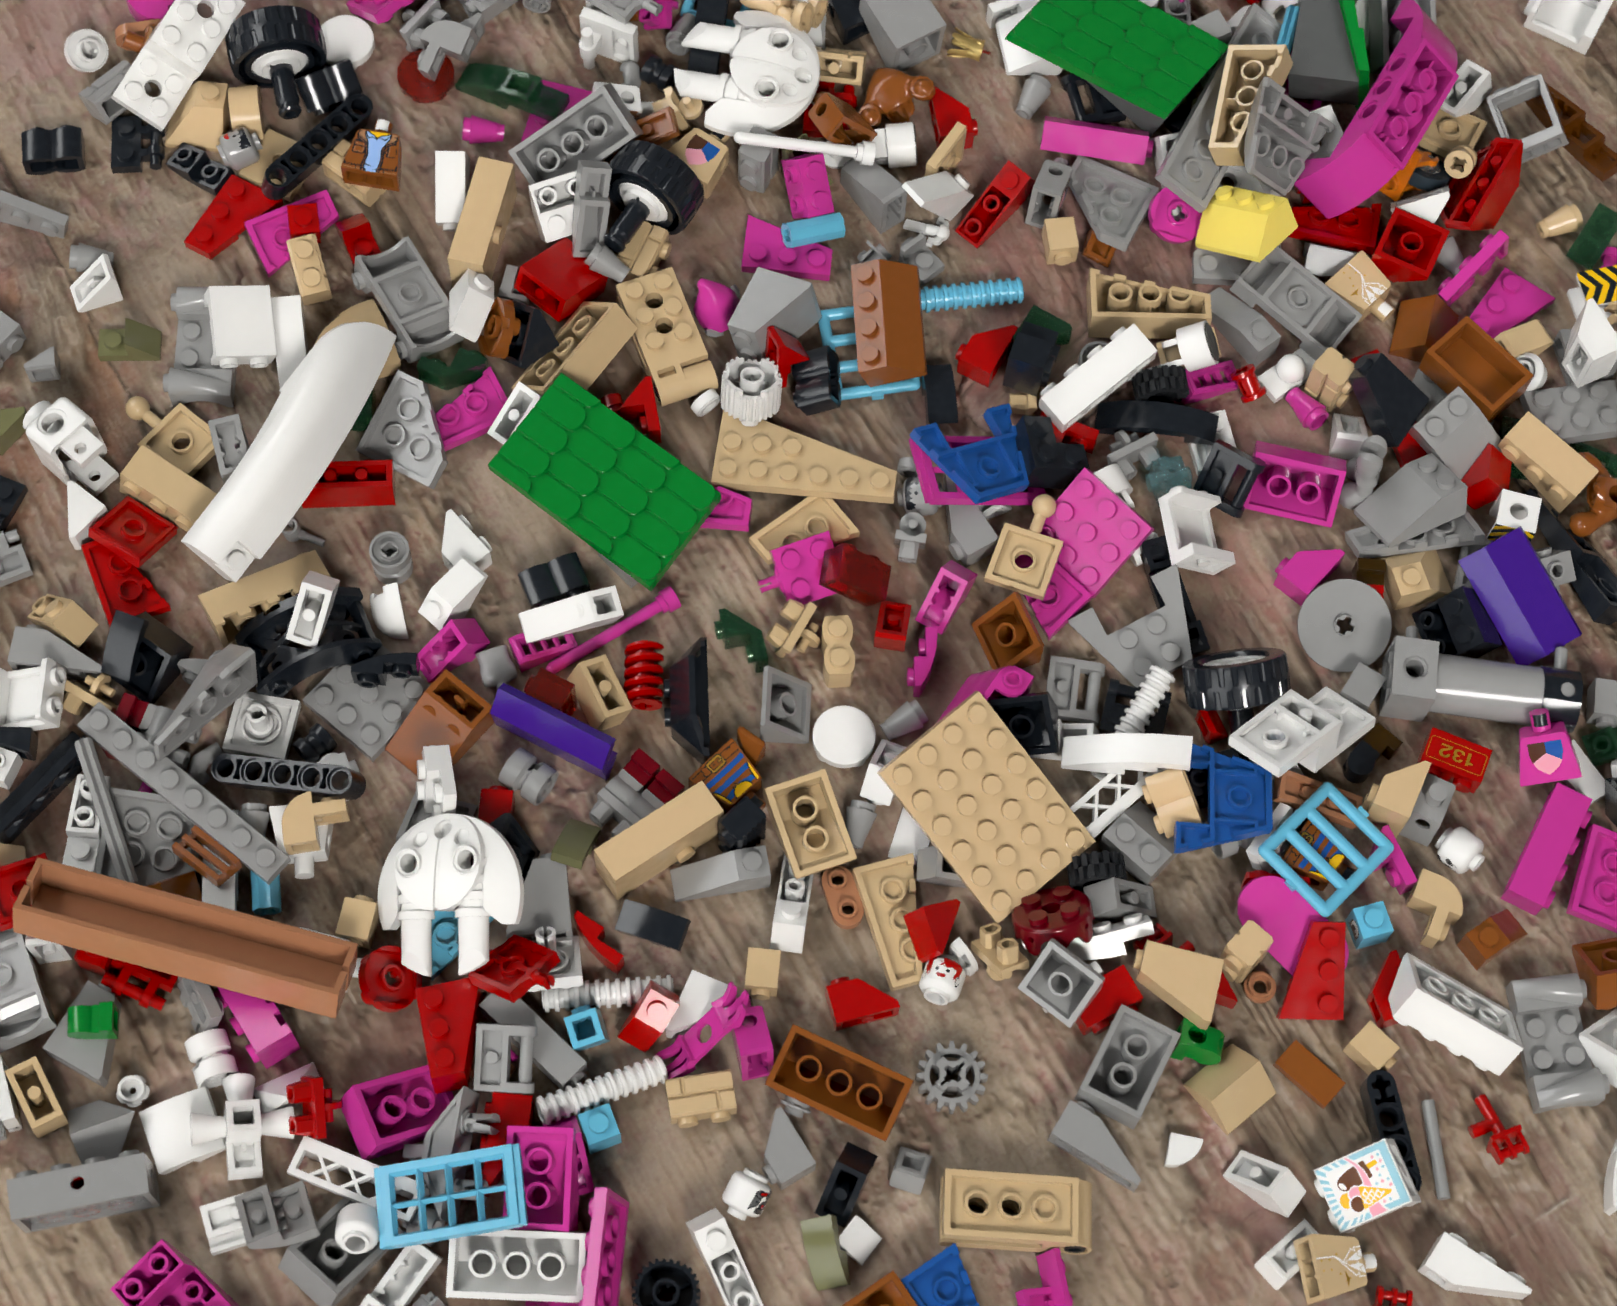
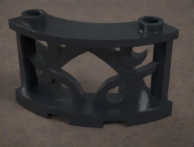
M338 587L331 613L324 628L328 630L315 648L303 649L287 646L291 641L286 639L298 595L278 602L280 608L266 616L261 612L235 636L237 645L249 647L255 651L258 681L256 690L258 694L284 697L294 686L315 673L335 666L356 664L372 658L377 653L382 643L380 639L375 637L360 602L363 599L360 588ZM349 615L351 616L353 622L347 621ZM350 631L357 632L360 638H355L354 634ZM261 650H265L267 652L264 657L261 653ZM272 662L273 671L269 673L268 666Z

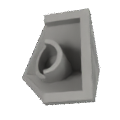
M97 1100L67 1111L69 1134L82 1165L85 1164L86 1159L93 1157H105L106 1160L119 1157L135 1112L134 1110Z

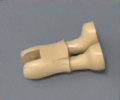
M740 0L747 8L778 15L789 21L794 28L800 31L804 30L806 33H809L811 27L817 28L820 25L828 8V0H808L807 2L798 0Z

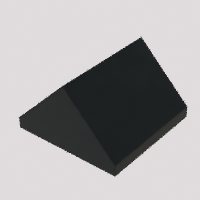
M510 299L514 303L515 317L520 319L521 326L519 333L512 337L507 357L502 360L519 368L526 369L559 346V343L540 309Z
M1049 692L1022 694L1015 698L1007 696L988 698L987 702L1028 755L1058 753V708Z

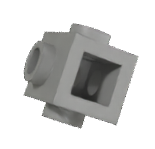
M1552 547L1535 550L1557 590H1560V585L1576 581L1570 550H1552Z

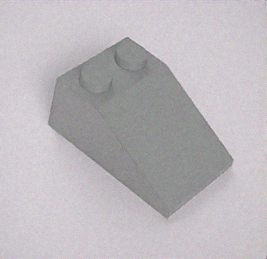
M1459 386L1415 423L1408 432L1427 454L1433 453L1460 480L1488 444L1493 445L1502 453L1501 449L1497 446L1501 442V438L1478 406Z
M1429 453L1405 464L1354 509V514L1388 548H1391L1466 514L1468 486L1433 453Z
M1121 1004L1074 1100L1082 1101L1090 1105L1094 1110L1134 1130L1181 1034Z
M355 1188L351 1190L352 1192L357 1193ZM342 1198L317 1221L320 1236L290 1245L278 1266L289 1279L319 1306H336L389 1250H381L379 1240L372 1250L362 1254H351L337 1245L335 1229L338 1213L348 1204L357 1203L347 1198ZM398 1227L399 1234H403L404 1231Z

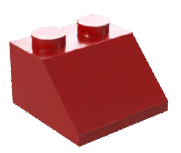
M1395 207L1371 260L1391 282L1426 281L1450 231Z

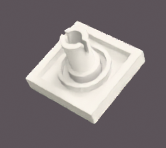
M247 691L234 702L222 747L224 753L287 760L301 709L300 701L260 695Z
M543 926L537 928L535 931L536 940L530 941L556 951L561 961L548 973V975H552L555 978V984L553 987L550 986L551 989H568L583 986L579 936L556 938V930L553 927L546 926L547 938H545ZM537 984L531 987L528 991L537 992L539 990L547 989Z

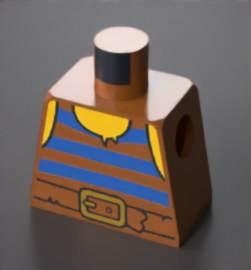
M732 738L688 778L689 788L703 781L724 810V814L745 796H748L761 810L766 806V803L756 794L762 787V778Z
M1308 820L1299 834L1347 880L1356 870L1343 863L1346 856ZM1291 844L1282 859L1301 877H1309L1310 887L1324 891L1329 881Z

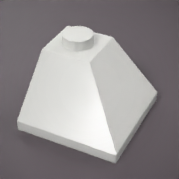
M1616 1008L1579 1033V1040L1595 1068H1599L1601 1074H1606L1609 1084L1617 1088Z

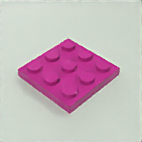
M1084 467L1056 500V511L1051 517L1046 518L1041 534L1064 541L1057 563L1092 594V598H1095L1155 528L1091 470Z

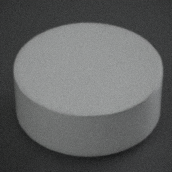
M913 457L899 459L897 471L900 475L907 478L918 476Z

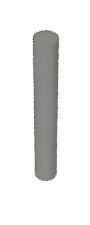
M1433 1099L1423 1100L1421 1105L1437 1200H1447L1451 1196L1435 1102Z

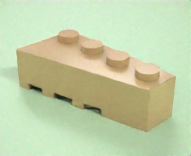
M1286 44L1228 45L1208 145L1216 166H1245L1244 148L1248 118L1259 84L1263 77L1266 76L1283 87L1293 66V61Z
M1089 269L1086 287L1088 337L1110 338L1119 328L1124 326L1127 329L1134 323L1147 339L1176 338V330L1178 328L1204 320L1211 325L1210 294L1175 286L1167 289L1157 286L1156 282L1144 280V283L1126 280L1127 276L1115 273L1113 277L1100 274L1098 269Z
M143 444L120 473L119 492L130 496L187 532L217 495V493Z
M316 550L301 553L292 559L243 577L236 583L231 582L198 595L206 617L224 648L229 644H237L235 636L258 614L263 612L266 616L280 608L278 602L298 595L301 583L310 570L331 577Z

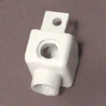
M60 397L53 404L49 401H41L32 406L26 413L23 420V428L26 430L29 441L42 464L67 485V481L76 482L79 480L92 493L98 496L119 477L118 472L102 459L107 453V447L93 419L66 397ZM62 450L72 460L62 461L58 457L59 452ZM94 475H100L97 481H91V478Z

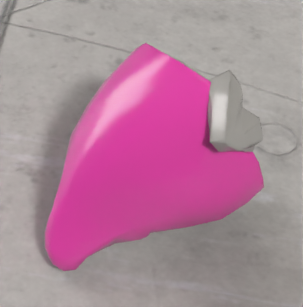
M701 278L697 282L698 294L693 309L694 315L701 327L705 329L704 332L707 336L719 337L724 335V331L729 329L727 324L740 301V291L735 284L728 288L722 283Z

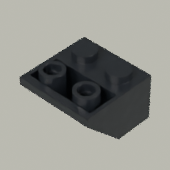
M1461 586L1412 613L1416 627L1419 628L1421 639L1439 641V653L1477 659L1502 646L1496 627L1474 588Z

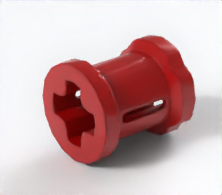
M1254 364L1245 365L1230 374L1232 381H1236L1242 394L1240 398L1242 403L1254 401L1267 392L1266 388L1261 386L1254 372L1256 370Z

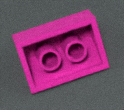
M1256 440L1252 457L1263 460L1267 465L1263 473L1258 474L1243 505L1245 509L1331 528L1347 473L1346 460Z

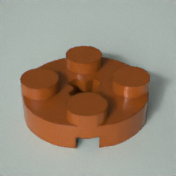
M497 297V299H494L485 321L484 336L480 335L478 338V345L483 355L505 359L509 352L512 337L516 336L520 331L521 322L519 318L515 317L513 301Z

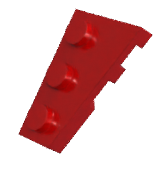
M232 174L184 240L185 246L211 260L239 239V235L246 230L244 226L245 221L282 207L284 205L283 200L267 198L261 188Z
M1382 203L1372 204L1370 208H1357L1356 206L1330 219H1327L1315 206L1292 207L1298 228L1288 237L1356 252L1363 250L1366 254L1373 255Z
M96 541L81 545L109 628L111 627L116 610L133 616L147 612L152 617L171 611L167 601L156 592L151 582L134 565Z
M1310 921L1298 955L1297 965L1292 979L1290 978L1286 989L1287 993L1276 1018L1344 1020L1346 922Z

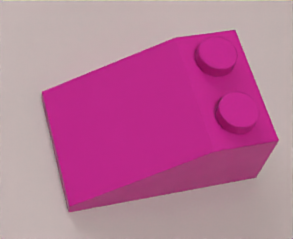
M429 1065L352 1085L340 1100L343 1103L342 1112L362 1159L370 1160L401 1150L405 1144H415L424 1140L427 1131L454 1099L452 1091L435 1094Z
M507 1125L506 1144L519 1143L521 1145L528 1225L513 1229L562 1232L578 1230L579 1184L575 1128ZM505 1191L503 1202V1216H507Z

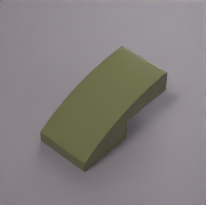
M571 818L555 843L550 860L581 870L588 854L591 855L601 833V828Z
M830 1214L800 1221L806 1256L817 1291L851 1285L846 1251L840 1249L836 1216Z

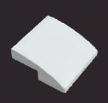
M204 1086L180 1094L139 1112L158 1174L166 1175L193 1161L201 1162L226 1150L225 1138L191 1146L190 1112L218 1116L208 1087Z

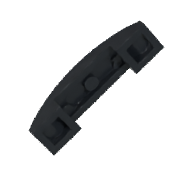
M1146 400L1111 401L1098 404L1094 429L1099 430V434L1114 435L1119 430L1141 433L1154 432L1160 435L1184 437V443L1213 446L1216 440L1219 416L1200 409L1166 402Z
M1165 535L1144 541L1140 545L1144 568L1157 609L1165 606V603L1151 576L1172 566ZM1180 575L1192 655L1208 651L1211 648L1201 621L1196 620Z

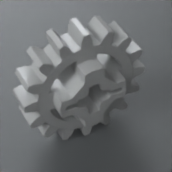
M950 1041L947 1049H944L941 1043H937L936 1053L934 1054L932 1051L927 1050L925 1052L927 1061L920 1060L918 1063V1068L924 1071L916 1073L915 1081L923 1082L918 1087V1093H927L928 1096L925 1103L928 1105L935 1101L937 1103V1112H940L943 1106L948 1107L950 1115H953L957 1106L960 1107L963 1113L967 1112V1102L976 1106L979 1101L976 1094L984 1095L986 1088L979 1083L987 1082L988 1074L980 1073L986 1064L984 1061L976 1062L975 1059L978 1052L975 1050L968 1054L966 1052L967 1044L963 1043L960 1049L955 1048L954 1041ZM946 1058H957L959 1060L948 1061ZM931 1068L934 1070L933 1073L937 1076V1081L935 1082L934 1086H932L930 1081ZM970 1069L973 1074L972 1087L970 1086V1082L966 1079V1074ZM960 1070L957 1081L950 1080L944 1084L947 1074L951 1076ZM945 1094H953V1095H956V1096H958V1097H957V1098H949V1097H945L944 1095H945Z

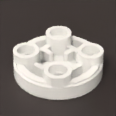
M339 15L330 18L322 24L321 27L327 50L325 63L330 65L349 58L355 71L358 66L365 63L371 57L375 49L374 35L369 24L363 19L353 15Z
M845 705L832 707L823 712L815 722L812 742L818 759L837 768L862 766L871 755L876 739L875 727L868 715L858 708Z

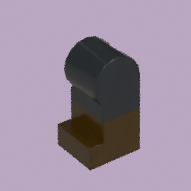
M1377 723L1349 754L1343 765L1344 777L1352 783H1363L1369 777L1378 759L1383 755L1387 760H1390L1397 753L1403 742L1380 723Z

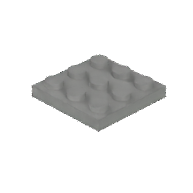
M381 646L373 657L391 654V652L384 646ZM354 664L335 666L302 699L303 703L374 762L385 750L430 684L420 676L400 679L387 674L386 686L377 685L375 688H364L353 681L351 666Z
M109 787V793L139 885L145 886L195 870L174 854L171 846L175 842H182L181 837L184 834L190 835L192 833L191 828L195 826L192 821L159 794ZM102 831L94 873L118 879ZM190 847L186 849L198 858L199 854Z

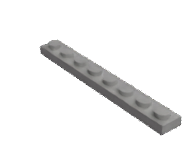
M98 702L77 724L83 733L196 826L239 858L241 863L268 885L290 863L289 856L168 757L159 761L156 758L154 746L102 703Z

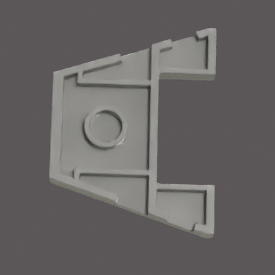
M1176 564L1151 576L1165 603V606L1109 635L1106 634L1093 607L1068 620L1071 627L1136 688H1141L1139 686L1141 682L1145 683V675L1151 673L1149 669L1151 665H1157L1171 673L1181 668L1186 661L1193 659L1180 575Z

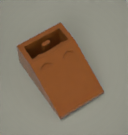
M445 669L424 691L386 746L385 751L418 777L417 760L423 759V747L449 745L452 766H454L493 725L494 720L490 714L492 705Z

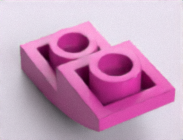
M925 627L924 638H918V656H914L912 667L907 668V686H913V697H920L930 678L937 648L938 627Z

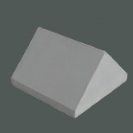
M771 666L764 667L760 725L761 740L774 743H809L812 684Z
M1052 938L1018 989L1071 1028L1100 992L1106 978Z

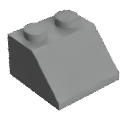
M1139 801L1123 812L1103 833L1098 847L1102 850H1108V853L1111 851L1121 852L1124 855L1126 871L1139 883L1149 886L1178 853H1174V837L1167 839L1165 833H1158L1153 820V816H1156V814Z

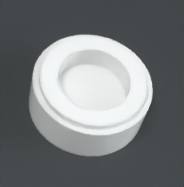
M709 389L701 394L692 403L690 408L697 416H704L719 404L720 396L715 389Z

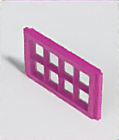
M944 436L950 448L993 438L983 436ZM911 437L908 440L924 501L929 503V505H1032L1035 497L1040 494H1046L1044 488L1027 487L1028 492H1018L975 504L956 484L957 492H939L935 473H945L939 467L932 466L931 458Z

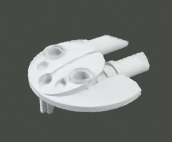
M756 10L736 12L734 15L735 27L699 22L681 43L682 47L730 54V57H733L730 61L731 74L722 73L721 75L674 68V80L680 97L688 96L692 99L715 102L706 111L705 128L733 137L737 132L749 133L753 126L774 132L793 122L807 109L810 103L813 104L812 101L820 81V62L816 47L804 30L800 31L794 28L789 21L778 15Z
M447 813L420 821L398 839L383 865L377 897L381 926L383 930H397L401 926V964L416 973L432 977V920L435 919V911H455V918H458L459 976L475 971L489 962V917H493L501 924L506 925L520 923L524 905V881L514 850L496 828L473 816ZM472 855H473V856H474V863H473V865L471 866L470 860H471V857H472ZM416 859L417 864L416 868L414 869V860Z

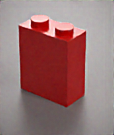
M565 237L521 265L514 288L556 321L560 322L575 312L584 301H591L602 294L608 277L589 270L590 266L584 263L586 258L573 257L572 241Z

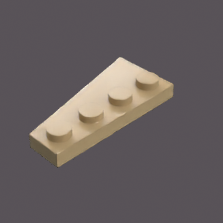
M913 853L856 867L851 872L891 992L918 985L923 974L922 962L917 958L903 917L917 910Z

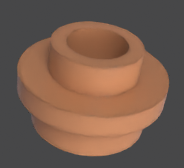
M1255 971L1246 977L1243 990L1249 1000L1254 1003L1263 1004L1270 1001L1275 995L1276 983L1270 974L1264 971ZM1254 984H1262L1265 992H1256Z

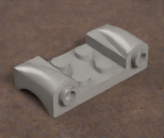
M409 236L402 238L396 245L382 253L371 256L361 254L355 256L354 273L351 275L352 281L357 290L362 289L365 294L372 291L397 331V342L394 344L400 359L405 358L408 363H412L464 341V337L449 330V300Z
M1279 246L1260 263L1252 261L1229 289L1251 308L1257 304L1302 341L1299 347L1315 360L1327 348L1333 347L1336 349L1343 338L1363 316Z
M178 287L176 293L171 294V311H176L178 330L174 368L170 367L169 374L163 375V391L168 392L173 406H177L179 403L207 401L226 407H234L237 367L222 369L220 365H211L210 358L213 355L209 307L204 306L203 297L208 287Z
M13 928L0 932V1053L57 1027L49 1000L44 995L31 953L25 946L26 935L13 932Z
M1576 973L1511 981L1505 987L1509 1008L1513 1014L1524 1048L1520 1052L1533 1114L1573 1106H1598L1604 1101L1605 1094L1609 1093L1610 1088L1606 1074H1601L1599 1068H1592L1590 1057L1579 1040V1033L1584 1031L1579 1007L1582 1005L1583 999L1587 997L1585 981L1579 979Z

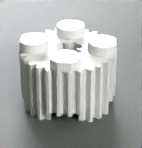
M738 356L735 360L731 359L730 363H726V371H723L721 379V408L728 412L729 416L733 415L734 419L739 418V421L744 426L754 427L761 422V419L767 420V417L772 418V415L780 410L782 378L781 373H778L779 365H775L774 361L770 362L769 358H761L760 362L757 359L745 361L744 357L739 358Z

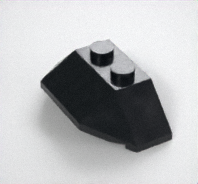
M700 637L670 667V679H664V698L670 697L671 708H664L665 727H671L672 738L702 765L710 758L707 637Z

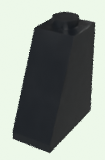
M1383 353L1363 355L1354 364L1355 369L1348 379L1372 434L1383 437L1386 440L1387 447H1399L1430 399Z

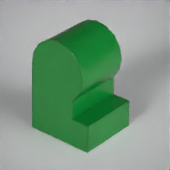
M113 1001L99 1002V1005H76L68 1008V1037L75 1039H118L119 1009Z
M1184 1018L1175 1030L1181 1035L1170 1058L1182 1061L1184 1057H1187L1204 1065L1218 1064L1221 1061L1224 1033L1208 1026L1207 1030L1199 1029L1188 1019Z

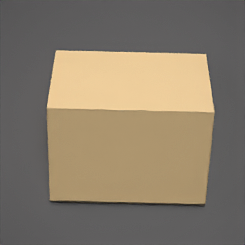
M1234 1044L1229 1045L1222 1051L1221 1061L1218 1064L1206 1065L1183 1085L1227 1136L1276 1094L1260 1060Z

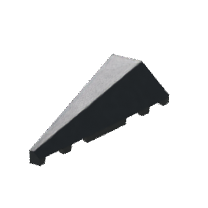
M1530 488L1525 493L1526 495L1540 498L1539 493L1535 489ZM1542 500L1537 524L1552 550L1571 551L1576 581L1571 583L1593 622L1605 625L1617 622V575L1606 563L1607 560L1583 537L1575 535L1570 528L1567 530L1558 519L1560 514L1554 508L1550 510Z

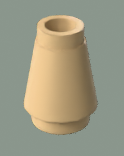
M1565 204L1540 222H1537L1536 228L1540 237L1544 239L1577 231L1578 227L1583 226V218L1575 204L1570 206Z

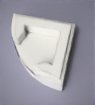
M960 937L950 944L948 955L955 957L959 961L967 976H972L979 968L969 948Z
M1171 1132L1164 1167H1178L1192 1160L1199 1152L1204 1139Z

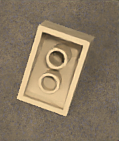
M825 769L764 788L763 799L796 880L857 860Z

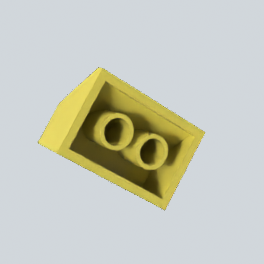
M1223 185L1215 191L1207 208L1202 212L1195 244L1200 249L1260 263L1295 231L1298 225L1288 198Z

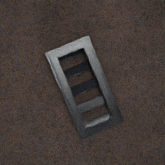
M0 727V747L18 753L21 758L36 761L38 737L31 727Z

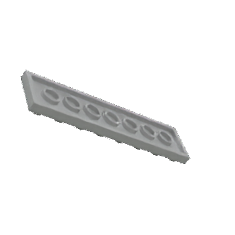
M1253 3L1248 7L1228 45H1274L1277 43L1282 24L1256 3ZM1227 50L1221 56L1154 177L1199 213L1207 208L1229 167L1216 166L1208 148Z

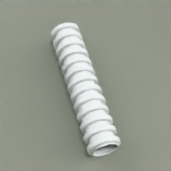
M1151 665L1149 668L1151 673L1145 675V683H1140L1141 690L1134 693L1136 698L1135 700H1130L1131 706L1124 710L1126 715L1120 717V725H1115V733L1145 732L1144 726L1150 724V716H1155L1154 709L1160 707V699H1165V691L1169 692L1171 689L1169 684L1175 682V678L1170 672L1157 665ZM1090 771L1091 775L1099 780H1102L1109 774ZM1112 779L1108 783H1115V780Z
M657 975L656 979L646 976L645 980H641L640 977H636V980H630V977H626L625 981L615 978V982L605 979V982L601 983L599 979H596L595 983H589V980H585L583 986L568 989L542 990V1005L545 1013L550 1012V1009H555V1012H560V1008L570 1011V1008H578L585 1005L596 1006L597 1009H601L602 1005H606V1008H611V1005H617V1008H621L622 1004L632 1007V1003H637L650 980L674 993L673 978H671V975H666V978H661L660 975Z
M655 1055L651 1061L646 1058L642 1064L635 1062L633 1067L626 1065L622 1071L619 1068L615 1069L614 1074L607 1072L604 1077L600 1075L595 1076L594 1081L587 1079L585 1084L578 1082L574 1088L570 1085L566 1087L565 1091L558 1089L554 1095L550 1092L546 1094L545 1098L538 1096L536 1098L538 1115L545 1125H549L553 1119L555 1122H558L562 1116L569 1118L571 1113L575 1115L580 1114L581 1109L588 1111L590 1106L594 1108L599 1107L601 1102L607 1104L610 1099L617 1101L621 1095L623 1098L628 1097L629 1092L636 1094L639 1089H642V1091L648 1090L649 1085L656 1087L658 1082L665 1084V1079L668 1078L667 1069L662 1058Z

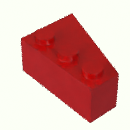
M469 978L415 989L430 1077L435 1094L459 1090L463 1086L469 1087L475 1051L476 1026L479 1023V1004L483 1001L484 989L472 985Z

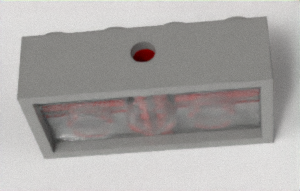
M139 1150L124 1151L119 1153L118 1158L108 1160L105 1157L89 1158L85 1160V1164L73 1167L68 1163L58 1164L50 1167L51 1171L38 1174L35 1170L17 1173L16 1178L6 1180L11 1221L25 1233L161 1206L156 1166L144 1152L140 1153Z

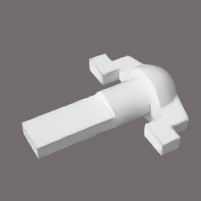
M940 216L936 225L906 219L903 225V229L931 236L926 241V246L932 247V245L939 246L950 235L949 221H945Z

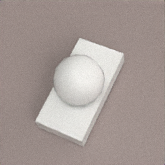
M1300 348L1292 354L1284 355L1275 366L1257 378L1261 386L1266 388L1267 392L1265 394L1275 404L1293 388L1300 387L1306 383L1315 359Z

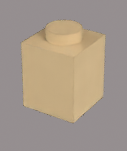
M1074 216L1044 219L1042 240L1046 263L1067 265L1071 262H1076L1079 244Z
M355 895L354 898L345 897L335 932L336 936L357 943L358 947L371 949L379 919L377 903L372 898L363 895Z
M748 947L745 990L751 994L750 996L753 999L768 1000L770 996L777 997L781 950Z
M1370 1020L1348 1043L1343 1052L1370 1075L1376 1070L1388 1072L1398 1061L1394 1054L1400 1047Z

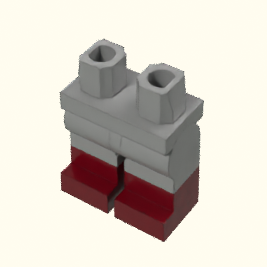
M124 692L115 715L154 746L155 739L174 710L138 700L136 696ZM202 729L185 742L196 745L202 734ZM179 746L166 757L183 771H186L191 755L187 751L180 750ZM102 748V750L109 759L116 760L113 756H111L107 751H105Z
M638 748L626 766L608 782L605 788L603 787L597 793V803L589 812V818L599 827H603L611 818L616 820L619 824L611 832V836L614 837L683 793L685 786L664 768L660 771V765Z

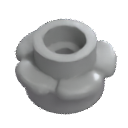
M787 1095L784 1100L781 1099L780 1101L786 1105L784 1112L802 1118L804 1112L808 1114L812 1112L809 1110V1105Z

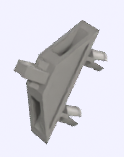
M463 1086L427 1131L423 1144H405L402 1157L414 1161L470 1151L473 1133L498 1134L499 1130L486 1124L500 1123V1116L497 1113H477L480 1094ZM467 1165L452 1168L454 1192L475 1189V1180H465ZM444 1169L423 1173L431 1196L446 1194ZM482 1180L483 1188L489 1187L488 1182ZM476 1196L455 1199L456 1221L458 1220L461 1200L476 1201ZM447 1201L434 1203L439 1218L449 1223Z

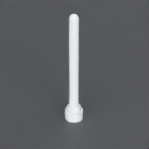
M737 132L734 135L735 142L739 144L853 157L854 161H859L861 165L872 166L876 154V144L870 141H862V143H856L853 146L748 132Z

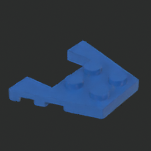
M1009 403L988 408L982 415L995 436L993 438L950 448L937 423L914 428L909 435L975 504L1025 491L1029 485L1022 451H1018L1015 438L1018 434L1016 426L1011 423L1010 415L1012 414V409Z
M1192 744L1190 768L1207 769L1208 824L1176 821L1174 826V853L1179 854L1270 834L1273 829L1272 773L1257 764L1236 756L1229 758L1216 753L1214 748L1203 744L1200 747Z

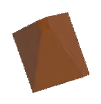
M1091 229L1086 234L1082 255L1108 268L1117 248L1098 241L1094 231Z
M740 726L737 729V742L752 765L756 767L765 756L766 744L753 733Z

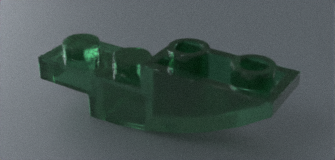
M468 64L455 85L456 90L507 110L508 106L511 105L548 121H552L560 116L570 102L568 94L543 85L541 77L494 64Z

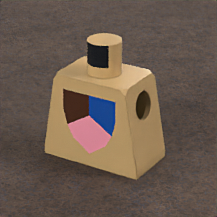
M693 128L671 146L668 151L675 154L692 169L701 182L704 197L708 199L729 163V148L724 144L730 136L713 131L709 135L699 128Z

